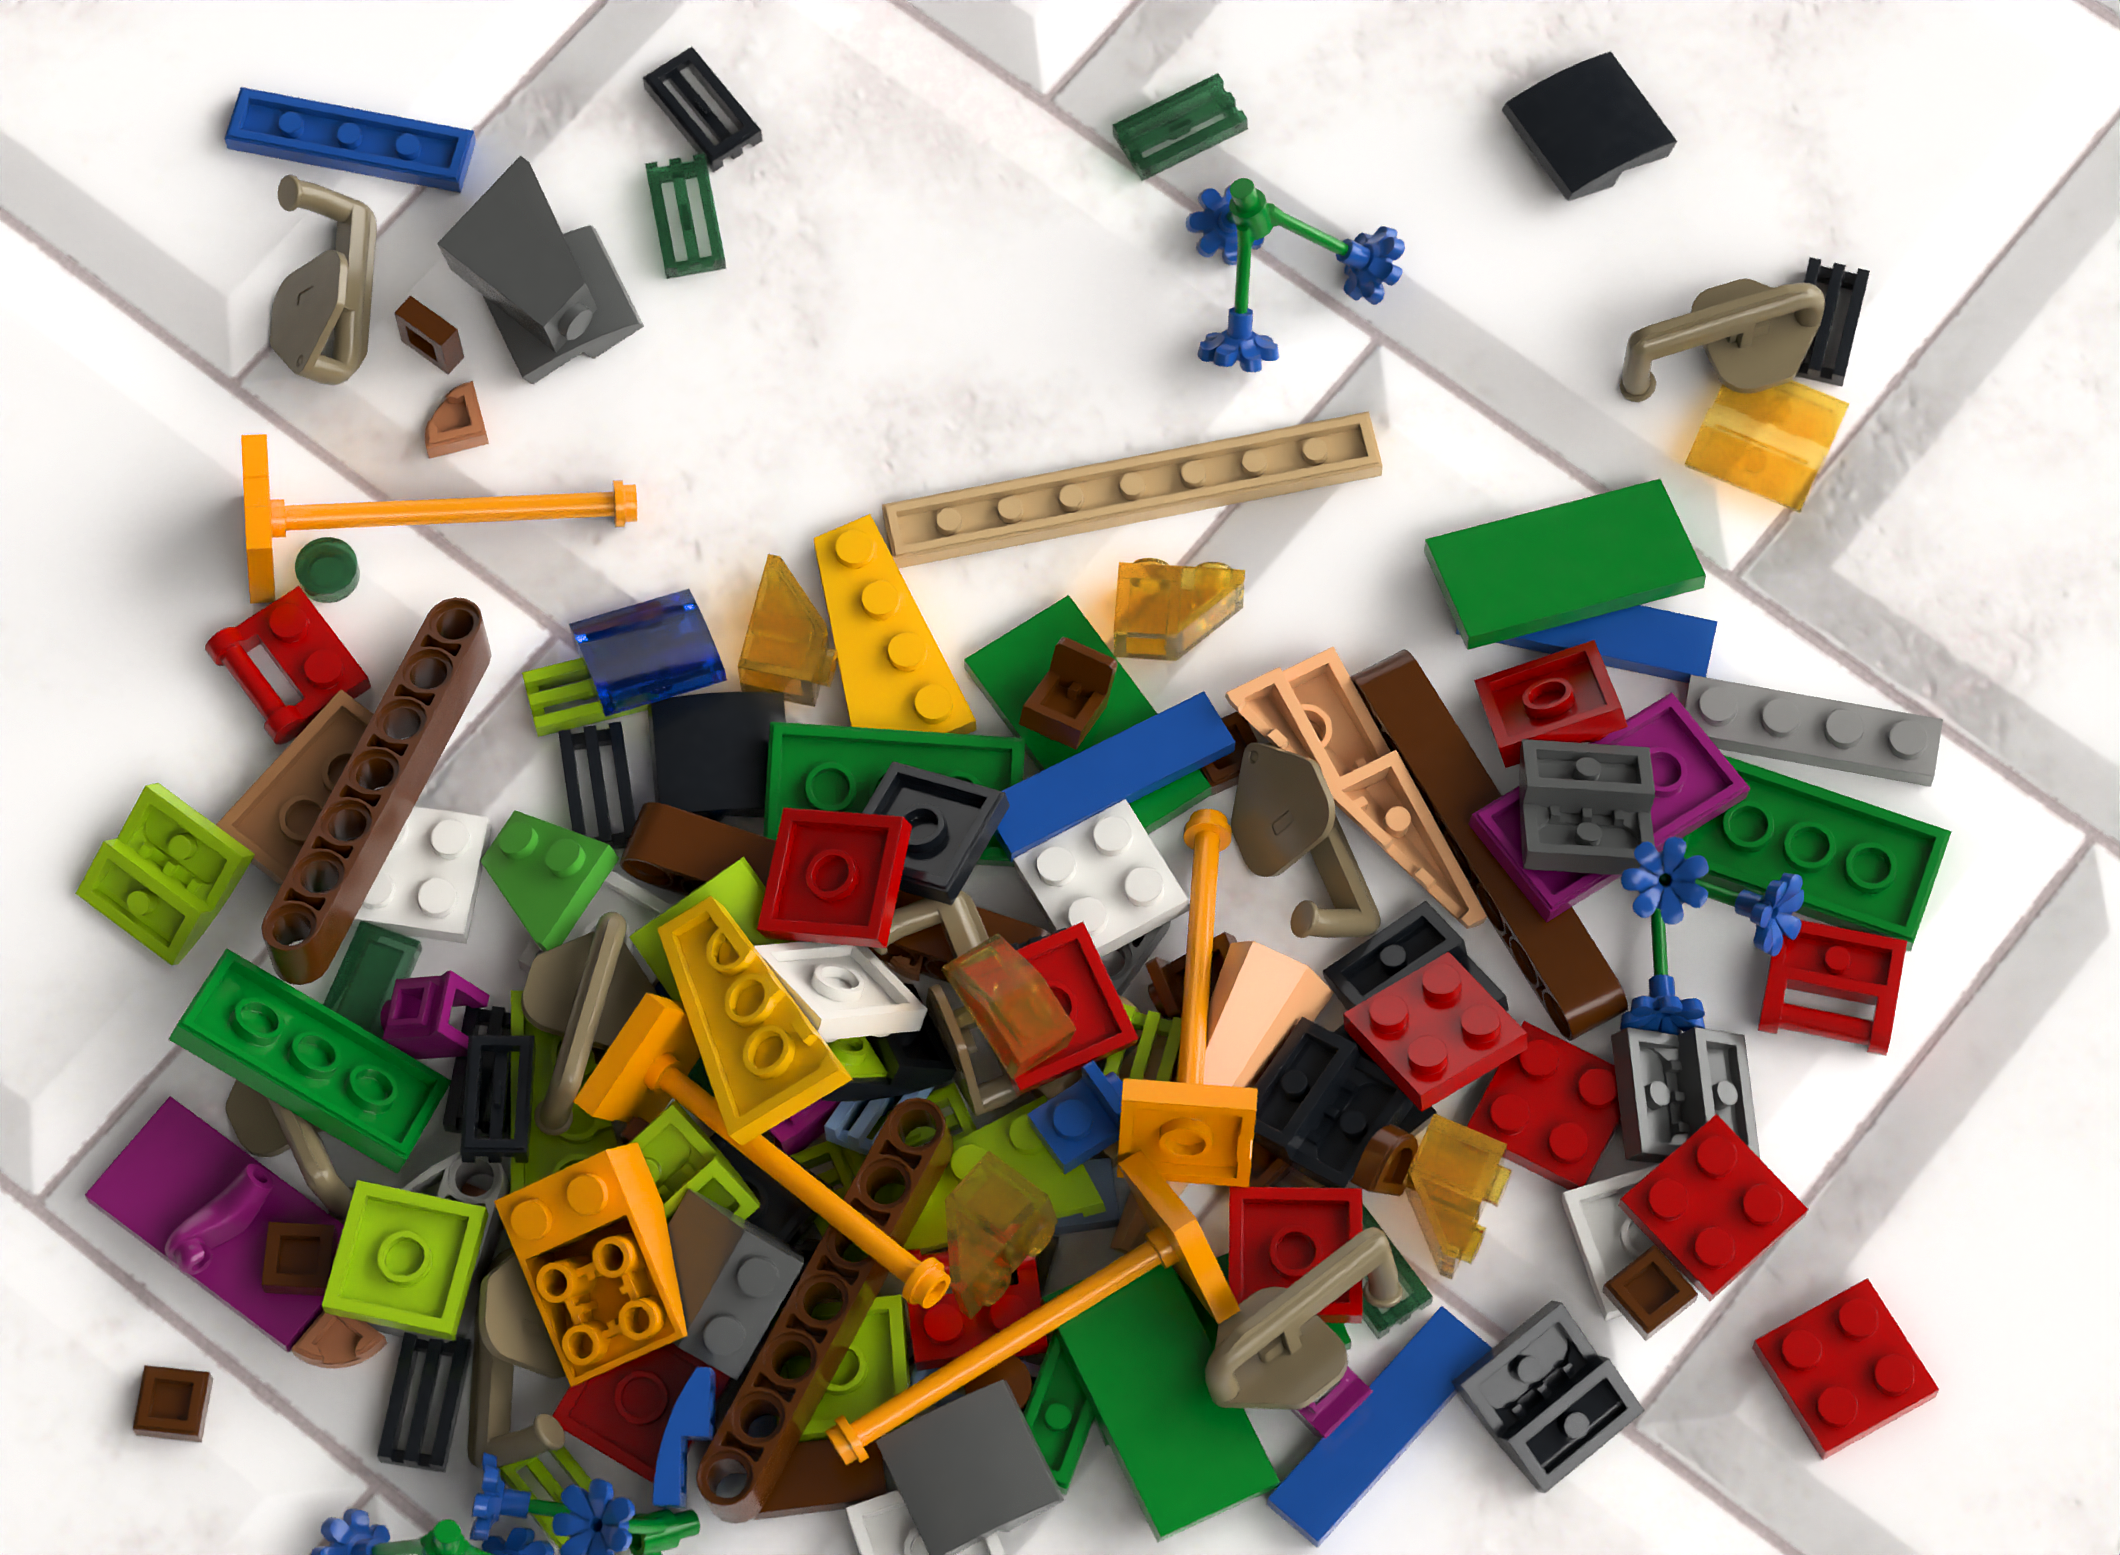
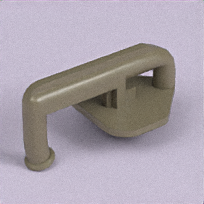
M286 175L281 179L277 193L280 206L286 211H294L297 208L306 209L337 221L335 250L330 249L289 274L280 285L272 307L270 346L294 374L321 384L337 385L348 381L361 366L368 352L377 222L373 211L363 202L323 186L299 180L294 175ZM334 328L332 358L322 355L321 352Z
M1746 278L1706 289L1694 300L1691 313L1646 326L1630 335L1622 368L1620 391L1631 402L1645 401L1652 396L1656 388L1655 376L1650 371L1652 360L1701 345L1720 382L1732 391L1751 394L1789 383L1795 378L1820 327L1825 308L1824 293L1811 283L1801 282L1772 288Z
M1250 743L1246 746L1243 753L1231 817L1232 833L1246 865L1258 876L1275 877L1282 874L1310 851L1335 909L1318 908L1310 900L1300 902L1295 907L1291 916L1290 927L1292 933L1298 938H1305L1307 936L1323 938L1366 937L1374 934L1381 923L1379 911L1335 814L1334 799L1319 765L1313 759L1274 747L1271 743Z
M960 891L952 906L924 898L894 910L887 946L905 936L940 923L961 977H963L965 972L997 959L972 898L963 891ZM872 947L880 955H884L888 951L887 948ZM936 984L929 987L926 998L927 1012L957 1069L953 1079L974 1116L976 1117L1005 1106L1019 1096L1014 1091L987 1031L986 1034L1003 1075L977 1085L969 1055L978 1052L970 1030L981 1025L984 1026L973 1001L968 1005L952 1010L941 986Z
M617 912L603 914L597 923L595 931L539 954L535 957L530 967L521 997L523 1014L537 1029L563 1037L545 1098L537 1105L534 1112L536 1126L547 1135L557 1136L570 1128L573 1122V1100L580 1089L592 1046L607 1051L646 992L657 995L653 985L623 941L627 924L623 916Z
M235 1080L225 1108L241 1145L252 1155L262 1158L274 1157L291 1149L307 1186L326 1206L329 1214L344 1225L355 1188L348 1187L337 1175L319 1136V1133L323 1130L240 1081Z
M1375 1227L1363 1230L1287 1289L1283 1287H1268L1253 1293L1238 1305L1241 1311L1218 1325L1215 1350L1209 1357L1205 1367L1206 1385L1214 1404L1223 1408L1302 1409L1310 1405L1341 1380L1348 1366V1355L1345 1345L1317 1313L1365 1276H1368V1281L1363 1288V1295L1369 1304L1378 1308H1390L1396 1306L1401 1301L1403 1292L1402 1287L1398 1283L1396 1264L1388 1238L1382 1230Z
M513 1246L500 1252L490 1263L481 1282L480 1296L475 1312L467 1450L471 1464L481 1470L484 1452L497 1456V1468L533 1458L548 1450H559L565 1444V1433L562 1426L549 1414L542 1413L535 1417L533 1425L510 1433L514 1365L552 1379L566 1376Z

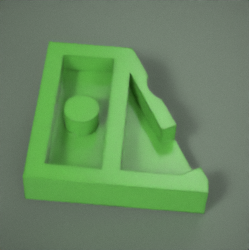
M514 810L480 862L533 940L543 952H546L563 944L620 858L607 843Z

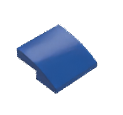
M697 1367L678 1397L668 1420L658 1454L654 1477L652 1505L658 1508H687L688 1441H712L715 1436L717 1373L711 1367Z

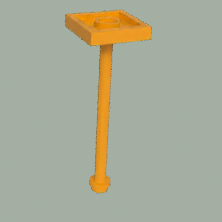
M267 434L241 435L250 604L273 603L275 601L272 538L286 537V531L614 516L615 527H625V522H637L636 485H623V480L613 481L612 492L285 506L284 499H270Z
M1197 810L1192 813L1189 821L1184 826V842L1194 852L1177 1082L1123 1078L1117 1178H1125L1118 1163L1141 1150L1165 1181L1249 1187L1258 1088L1203 1084L1219 852L1230 845L1232 829L1228 824L1227 817L1218 810Z
M646 992L573 1102L591 1117L609 1121L619 1120L628 1124L633 1116L636 1118L639 1116L650 1123L664 1111L673 1098L905 1283L902 1296L912 1305L919 1303L924 1308H930L943 1297L951 1281L950 1276L944 1272V1265L940 1261L931 1257L920 1262L762 1135H759L743 1146L728 1136L716 1098L687 1076L701 1055L683 1002Z
M1141 1150L1119 1162L1118 1165L1150 1228V1231L1144 1234L1146 1242L849 1424L843 1414L834 1419L836 1425L825 1432L846 1466L855 1460L861 1463L869 1458L864 1449L866 1445L1160 1264L1165 1269L1173 1266L1177 1274L1184 1280L1217 1324L1241 1311L1196 1217Z

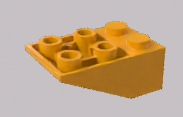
M638 1142L604 1150L494 1201L570 1387L688 1336L664 1204Z

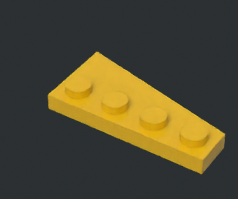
M871 514L813 538L850 726L953 734H969L976 731V719Z
M710 896L657 928L729 1137L743 1146L853 1080L726 908L716 899Z

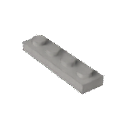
M1695 675L1690 677L1685 709L1718 749L1932 786L1935 777L1943 719Z

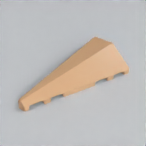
M1334 647L1284 671L1278 667L1226 692L1225 698L1229 704L1274 747L1316 761L1330 789L1335 805L1466 929L1479 926L1485 922L1487 915L1401 757L1397 750L1391 752Z
M1255 941L1231 943L1209 1002L1203 1084L1253 1088L1301 1018L1304 1017L1314 1022L1330 1001L1334 992L1309 966ZM1178 1065L1175 1067L1171 1082H1177ZM1166 1181L1178 1197L1189 1185V1183ZM1131 1191L1110 1246L1111 1249L1123 1254L1143 1244L1146 1241L1144 1234L1150 1231Z

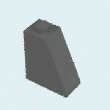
M521 155L437 243L450 269L556 353L568 340H574L584 333L592 320L593 313L598 309L530 163Z

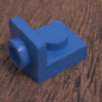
M1094 1060L1081 1067L1082 1079L1027 1114L1028 1124L1064 1175L1119 1140L1123 1082L1114 1072H1110L1105 1076Z

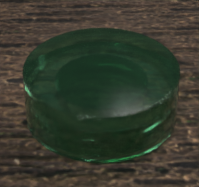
M322 537L309 542L300 550L295 561V573L300 588L309 598L317 602L333 603L346 598L355 590L360 579V567L354 550L350 545L338 538Z

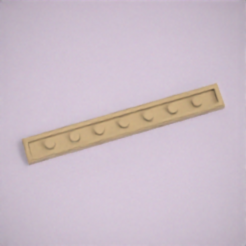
M1368 411L882 504V514L891 555L897 567L903 568L1382 476L1383 465Z

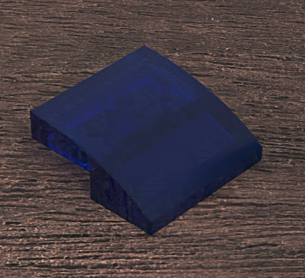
M690 589L569 624L574 646L587 669L592 692L605 717L727 681L725 669L713 638Z

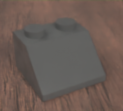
M689 1188L667 1225L688 1335L672 1343L737 1380L804 1264L805 1253Z

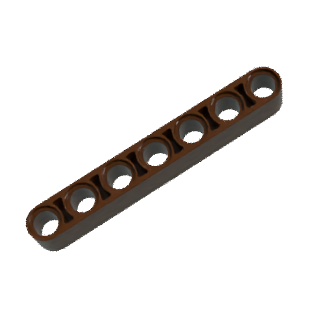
M455 597L445 599L436 604L426 616L264 916L261 926L262 935L274 971L281 980L289 984L303 985L312 983L322 977L329 968L490 664L492 654L481 610L474 602L466 598ZM329 889L326 892L318 893L321 890ZM304 940L299 944L289 946L293 942Z
M1403 649L1352 675L1350 678L1391 752L1397 750L1488 919L1559 1032L1565 1039L1572 1041L1625 1013L1628 1010V1002L1622 986L1573 907L1546 923L1468 825L1473 813L1502 795L1413 655L1408 650Z
M648 802L644 803L641 807L619 864L627 874L637 880L687 896L744 856L766 887L776 840L669 805ZM899 890L895 909L924 899V897ZM976 906L997 958L1002 957L1001 950L1007 945L1021 944L1027 942L1030 938L1040 935L1044 937L1051 934L1037 926ZM940 923L893 942L887 946L888 951L884 955H880L872 947H868L879 960L890 963L893 956L902 955V957L911 959L909 965L915 966L920 955L924 957L920 974L966 988Z
M923 1098L906 1099L896 1105L886 1119L843 1198L846 1203L902 1247H904L945 1171L954 1150L953 1137L940 1108L932 1101ZM926 1126L936 1130L931 1141L923 1146L913 1147L905 1144L908 1134L918 1127ZM896 1183L905 1187L902 1196L893 1203L880 1204L873 1201L878 1190L887 1184ZM829 1224L699 1464L696 1473L697 1487L713 1514L722 1521L733 1524L747 1522L756 1517L764 1507L890 1273L870 1255L858 1262H849L842 1259L844 1251L853 1242L831 1224ZM828 1298H836L843 1301L841 1310L836 1316L828 1320H817L811 1317L814 1307L820 1301ZM796 1356H804L811 1359L809 1369L802 1376L795 1379H786L780 1376L781 1368L787 1360ZM767 1414L779 1417L778 1426L772 1434L764 1438L748 1436L750 1425L756 1418ZM734 1473L747 1476L746 1485L739 1494L728 1498L716 1495L718 1484L724 1477Z

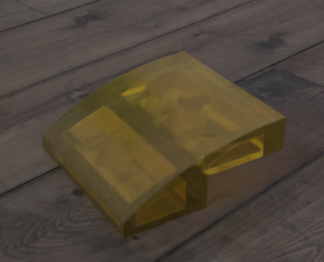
M1793 380L1789 383L1751 394L1732 391L1722 384L1712 408L1709 407L1686 459L1685 467L1801 513L1847 415L1849 403Z

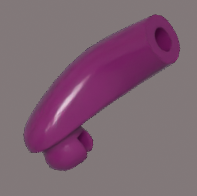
M248 1164L220 1194L194 1212L171 1233L165 1245L167 1258L170 1261L177 1262L179 1270L185 1274H196L205 1270L213 1258L211 1249L242 1233L249 1227L260 1211L274 1186V1181L269 1172L260 1165Z

